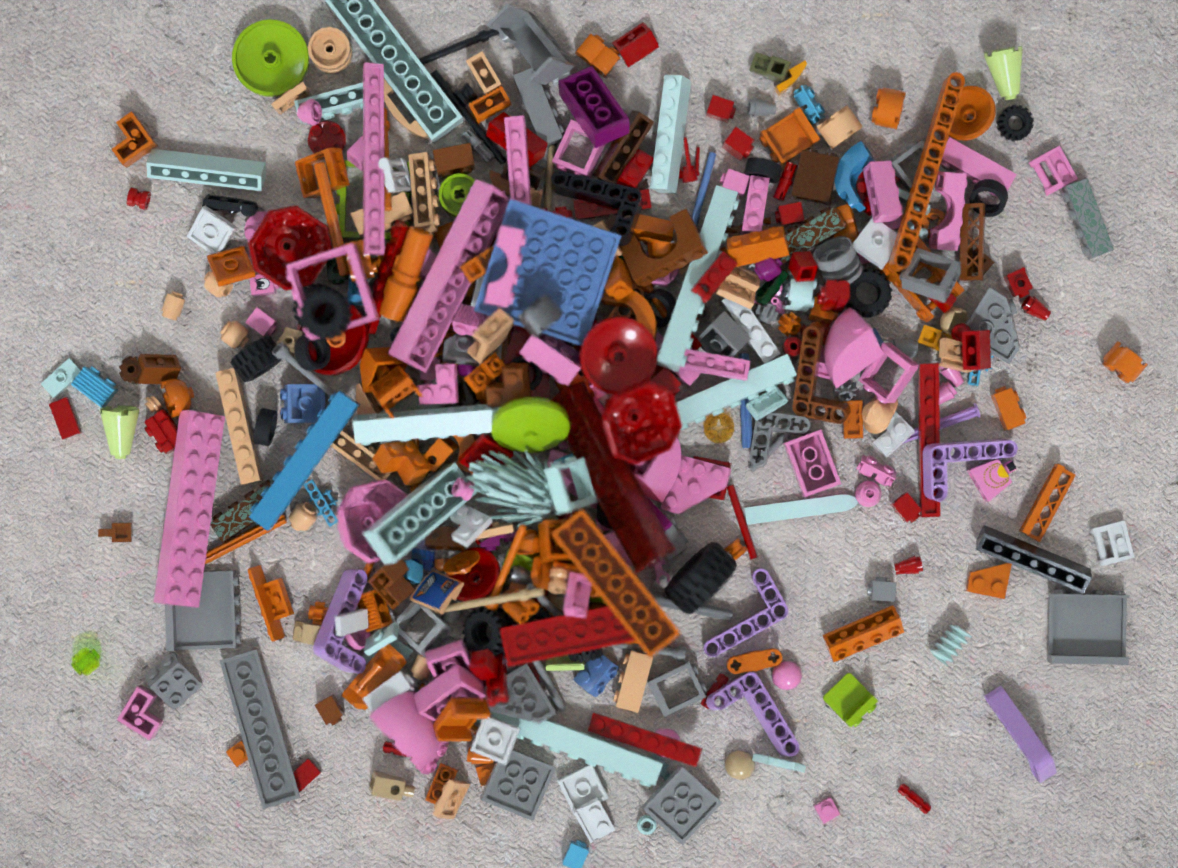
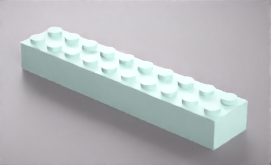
M324 0L371 63L384 64V79L426 132L433 144L464 121L461 114L374 0Z

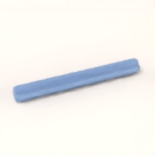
M741 353L738 355V359L749 360V354ZM748 398L742 400L740 405L742 448H751L752 415L746 409V404L750 402Z

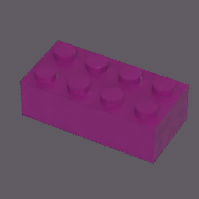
M593 66L558 81L559 96L595 148L629 134L628 116Z

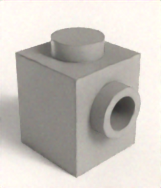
M876 577V581L871 580V584L867 585V596H870V600L895 602L896 582L887 581L888 578Z

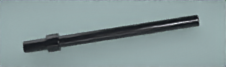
M494 29L482 30L478 32V35L421 57L419 61L423 65L481 41L482 43L489 41V38L500 33Z
M437 70L432 72L431 75L439 84V87L449 97L479 138L484 140L483 143L494 154L499 164L505 163L507 160L491 139L486 136L484 130L451 89V84L445 81Z

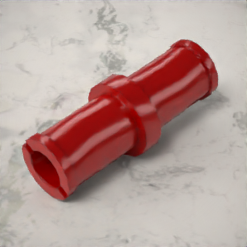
M786 161L785 168L773 195L774 199L784 202L789 186L793 184L792 178L798 165H793V163Z

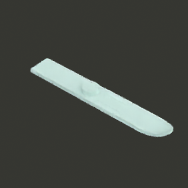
M834 495L746 507L744 509L746 523L749 525L843 512L854 508L858 501L856 497L851 495Z

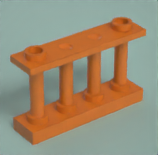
M918 237L914 253L917 248L931 252ZM905 240L904 242L906 243V247L908 248L909 243ZM897 257V263L899 264L902 259ZM889 262L886 263L882 270L878 268L879 272L892 282L916 310V314L921 320L927 323L934 318L931 311L937 306L932 301L925 306L918 298L920 294L903 289L900 276L890 268ZM919 262L912 277L925 267L931 272V276L926 282L931 284L935 282L941 283L947 271ZM956 281L951 294L957 297L965 290Z

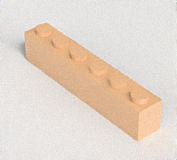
M234 368L215 372L241 485L263 481L240 377Z

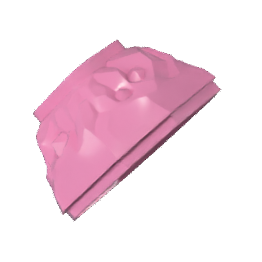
M386 479L350 487L341 501L336 515L338 519L337 528L344 548L366 563L381 560L363 535V532L403 500L407 494Z

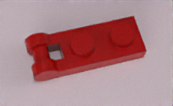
M723 251L690 291L694 294L697 293L701 297L700 300L706 303L738 264ZM703 285L708 289L707 291L702 288Z
M503 653L495 655L499 660L497 678L486 680L487 702L490 707L496 706L501 701L502 703L508 702L510 699L507 691L506 657Z

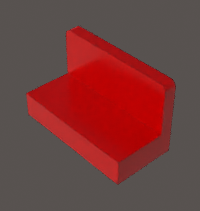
M644 22L612 42V45L619 52L627 67L632 66L659 48L651 29Z

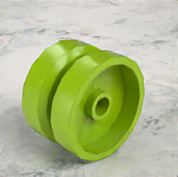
M453 174L447 177L440 186V203L443 209L452 217L457 218L475 182L471 176ZM459 194H463L464 198L460 197L459 199H457V196Z

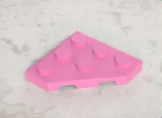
M681 455V464L677 478L663 500L660 509L676 514L684 513L692 506L725 489L732 469Z

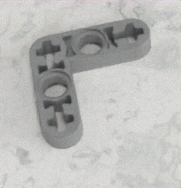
M770 413L765 416L769 421L775 422V427H773L772 423H766L763 426L760 420H755L750 462L757 468L764 467L768 462L772 433L807 435L812 429L810 421L806 417ZM781 419L789 421L787 428L782 429L779 427L778 423ZM792 420H795L794 423L799 425L802 424V421H804V423L807 425V428L805 427L803 428V431H801V429L798 426H793ZM760 435L767 437V441L763 445L757 443V438ZM756 447L765 449V451L761 450V456L764 459L760 460L759 463L754 459L759 454L758 449L755 450Z

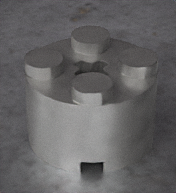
M545 293L517 317L529 333L536 338L542 331L558 320L564 312L551 296Z

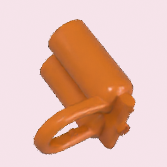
M532 598L526 601L515 600L501 603L503 609L519 624H524L528 620L529 614H535L539 609L538 603Z

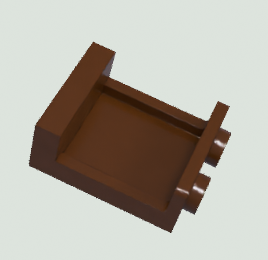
M808 148L807 151L802 150L791 193L792 197L830 206L832 201L831 194L840 163V158L837 157V154L826 152V155L820 154L818 150Z

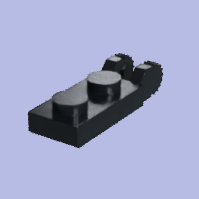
M211 194L206 195L202 202V207L206 205L213 211L222 209L227 210L228 213L241 212L244 216L249 217L254 216L259 208L258 203L254 201Z

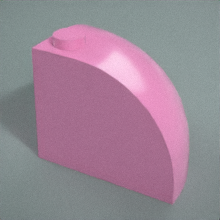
M850 307L835 320L828 332L824 346L825 366L836 388L884 355L870 326Z
M676 438L671 450L636 465L614 456L610 450L600 461V465L612 477L629 489L662 503L677 478L681 464V446L678 438Z
M409 691L390 699L369 717L384 735L395 741L393 745L403 755L411 756L409 760L422 769L436 754L440 741L437 740L434 732V721L418 714L414 699L416 692Z

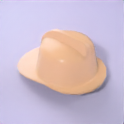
M875 395L862 410L865 429L872 434L882 433L888 427L897 409L898 399L895 403L884 404Z

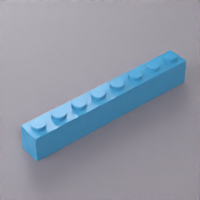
M343 391L334 392L328 400L330 402L329 406L319 412L317 415L319 420L315 425L312 423L306 431L308 435L304 441L301 439L294 448L296 449L294 455H289L284 461L285 467L282 472L278 471L274 475L272 486L265 488L261 494L262 500L259 503L256 502L250 509L252 514L249 518L267 531L271 530L361 405Z

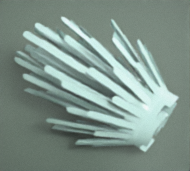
M525 450L526 458L533 465L532 467L522 456L513 451V454L528 467V470H526L505 455L489 451L491 455L506 463L507 467L482 455V458L486 459L484 463L476 460L477 464H469V470L474 472V474L472 475L473 477L467 476L466 478L474 481L475 485L479 487L472 485L468 487L474 489L475 492L492 496L488 498L482 497L481 499L477 498L476 501L516 508L497 509V512L516 514L491 516V519L507 520V523L524 521L518 524L517 528L521 524L529 525L543 520L558 519L544 472L545 468H549L546 461L544 462L545 466H543L536 456L533 459Z

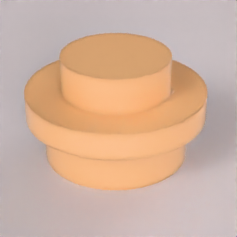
M153 395L150 398H145L147 402L145 406L151 413L160 411L159 409L162 408V405Z

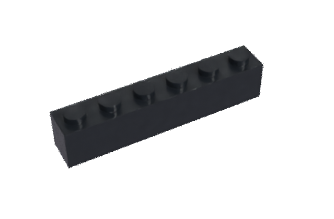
M983 525L976 540V550L1083 594L1092 579L1091 568L986 525Z

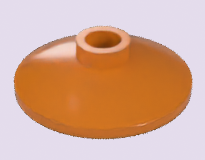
M469 550L453 556L445 563L444 571L447 574L468 573L479 561V552Z

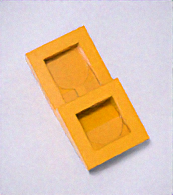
M806 61L788 70L789 79L777 85L774 89L778 96L788 90L798 80L807 65Z
M924 325L918 343L939 351L940 339H952V337L939 329Z

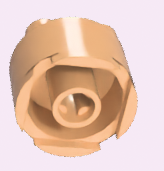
M847 105L830 116L827 121L817 126V129L831 149H833L863 126Z

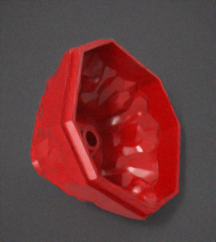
M297 205L269 210L248 242L254 271L285 291L293 289L292 283L286 277V265L333 250L328 226ZM288 242V248L284 249L283 244ZM327 261L297 270L303 287L315 282Z
M652 380L634 383L616 392L611 399H607L602 415L603 429L607 436L611 453L635 465L671 450L682 428L673 391Z

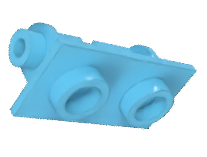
M802 85L800 86L802 91L800 88L793 91L795 94L793 97L799 107L807 105L808 108L804 109L803 113L812 125L818 122L817 118H826L824 116L825 110L820 103L816 102L814 98L816 95L810 86Z

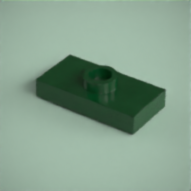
M782 270L781 274L772 280L765 281L756 292L755 301L767 305L773 295L778 293L780 286L789 274Z

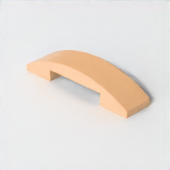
M384 79V102L390 113L408 132L427 140L429 137L419 123L415 120L409 124L391 101L389 96L394 91Z

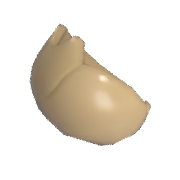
M951 307L947 312H943L940 317L942 331L951 335V330L955 325L966 322L967 312L959 307Z
M737 750L731 752L725 760L727 774L738 780L750 777L755 771L756 763L752 761L753 756L745 751Z

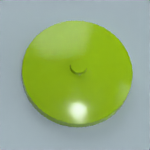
M261 20L248 26L238 36L232 51V64L237 78L248 90L260 96L277 97L282 96L286 91L293 89L303 81L309 67V52L305 40L294 27L279 20Z
M538 398L520 399L507 403L495 412L491 420V433L499 445L511 451L525 453V450L528 453L541 452L559 445L569 433V417L561 406L552 401Z

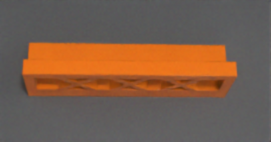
M1054 464L1019 532L1038 542L1041 541L1076 476L1074 473L1066 470L1060 464ZM1062 473L1070 476L1066 484L1059 485L1058 480ZM1057 489L1058 499L1050 502L1049 497L1052 491ZM1048 506L1049 516L1041 519L1040 514L1043 508ZM1035 523H1039L1041 528L1038 537L1031 533Z

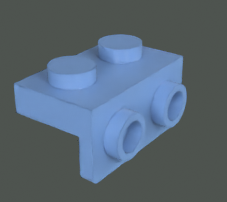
M602 654L599 659L589 660L584 665V670H580L573 680L589 694L597 697L604 691L607 683L616 676L619 666Z

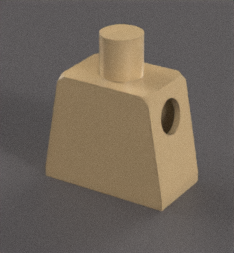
M373 770L369 791L372 796L401 801L402 796L413 798L415 786L405 784L406 782L402 777ZM397 785L395 790H391L392 786Z

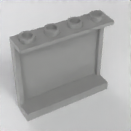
M236 571L204 572L199 608L165 604L166 651L234 649L239 647V644L242 643L241 632H238V625L241 624V614L237 611V605H240V594H237L240 578L239 575H236Z
M1055 589L1054 593H1048L1047 662L1055 664L1129 665V657H1126L1127 598H1130V595H1125L1124 591H1112V594H1104L1103 590H1093V594H1085V592L1083 594L1076 590H1073V593H1066V590Z

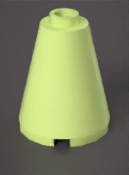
M1018 46V50H1015L1014 47L994 50L991 53L992 55L989 56L988 52L984 53V58L1000 97H1005V100L1015 99L1016 95L1020 94L1022 46Z
M118 405L117 408H112V406L100 408V414L110 454L114 455L116 459H125L126 455H130L139 408Z

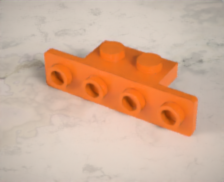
M261 565L247 569L271 641L274 642L285 638L279 619L293 615L294 612L283 579L279 578L266 582Z

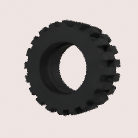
M711 542L694 554L677 571L665 587V594L683 613L692 614L706 604L733 575V572H735L737 563L718 543Z

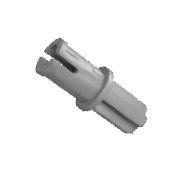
M471 128L462 134V138L471 144L472 151H476L486 163L494 158V154L483 143L484 140H480Z

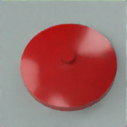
M326 303L318 308L316 318L324 313ZM351 305V321L364 317L358 308ZM367 323L344 332L346 335L345 343L337 348L330 346L331 356L328 364L322 369L312 371L322 375L334 376L343 374L356 366L362 359L365 348L368 346L369 329ZM298 324L296 330L303 331V327ZM310 341L308 353L312 361L315 362L317 352L314 344Z
M611 317L594 325L585 335L579 354L581 369L586 379L598 390L611 395L634 383L649 380L655 371L658 357L655 340L648 329L639 322L626 317Z

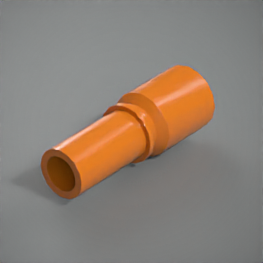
M409 227L401 253L397 256L392 269L393 276L387 278L384 287V299L381 303L380 315L399 322L405 321L419 290L416 283L421 279L419 275L433 237L432 233L418 227Z

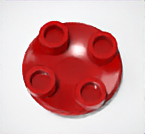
M321 121L311 127L308 135V145L313 153L327 148H341L342 151L345 148L346 135L337 123Z

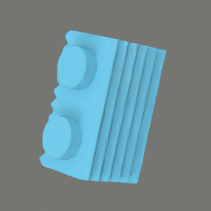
M84 366L71 385L101 408L106 407L118 391L115 388L116 383L109 378L103 379L100 376L101 372L95 367L91 366L89 368Z

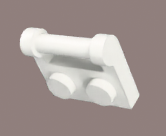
M381 158L378 165L383 169L384 183L388 193L411 191V179L406 160L404 158H397L395 160ZM393 167L398 169L399 172H393Z
M1125 520L1090 529L1091 534H1094L1100 560H1098L1100 566L1135 558ZM1105 531L1113 556L1109 558L1107 557L1101 532Z

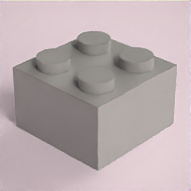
M724 311L697 339L702 344L701 348L706 353L733 357L751 337Z

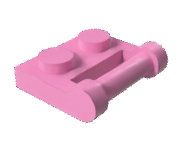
M1060 146L1029 162L1030 167L1034 168L1043 184L1046 196L1078 179ZM1043 161H1045L1057 183L1054 186L1051 185L1040 165Z

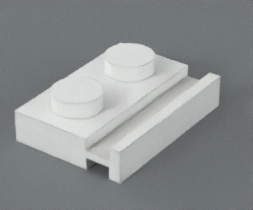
M598 797L582 804L578 809H573L590 843L615 831Z

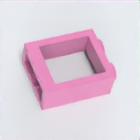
M570 120L552 162L559 171L567 172L568 170L573 172V174L591 178L606 144L593 148L584 169L563 161L562 158L573 133L575 132L587 137L578 122Z
M882 343L880 348L884 355L867 366L858 381L863 384L862 387L865 390L876 394V398L884 404L895 403L920 365L892 343ZM887 357L891 358L905 370L890 393L873 380Z

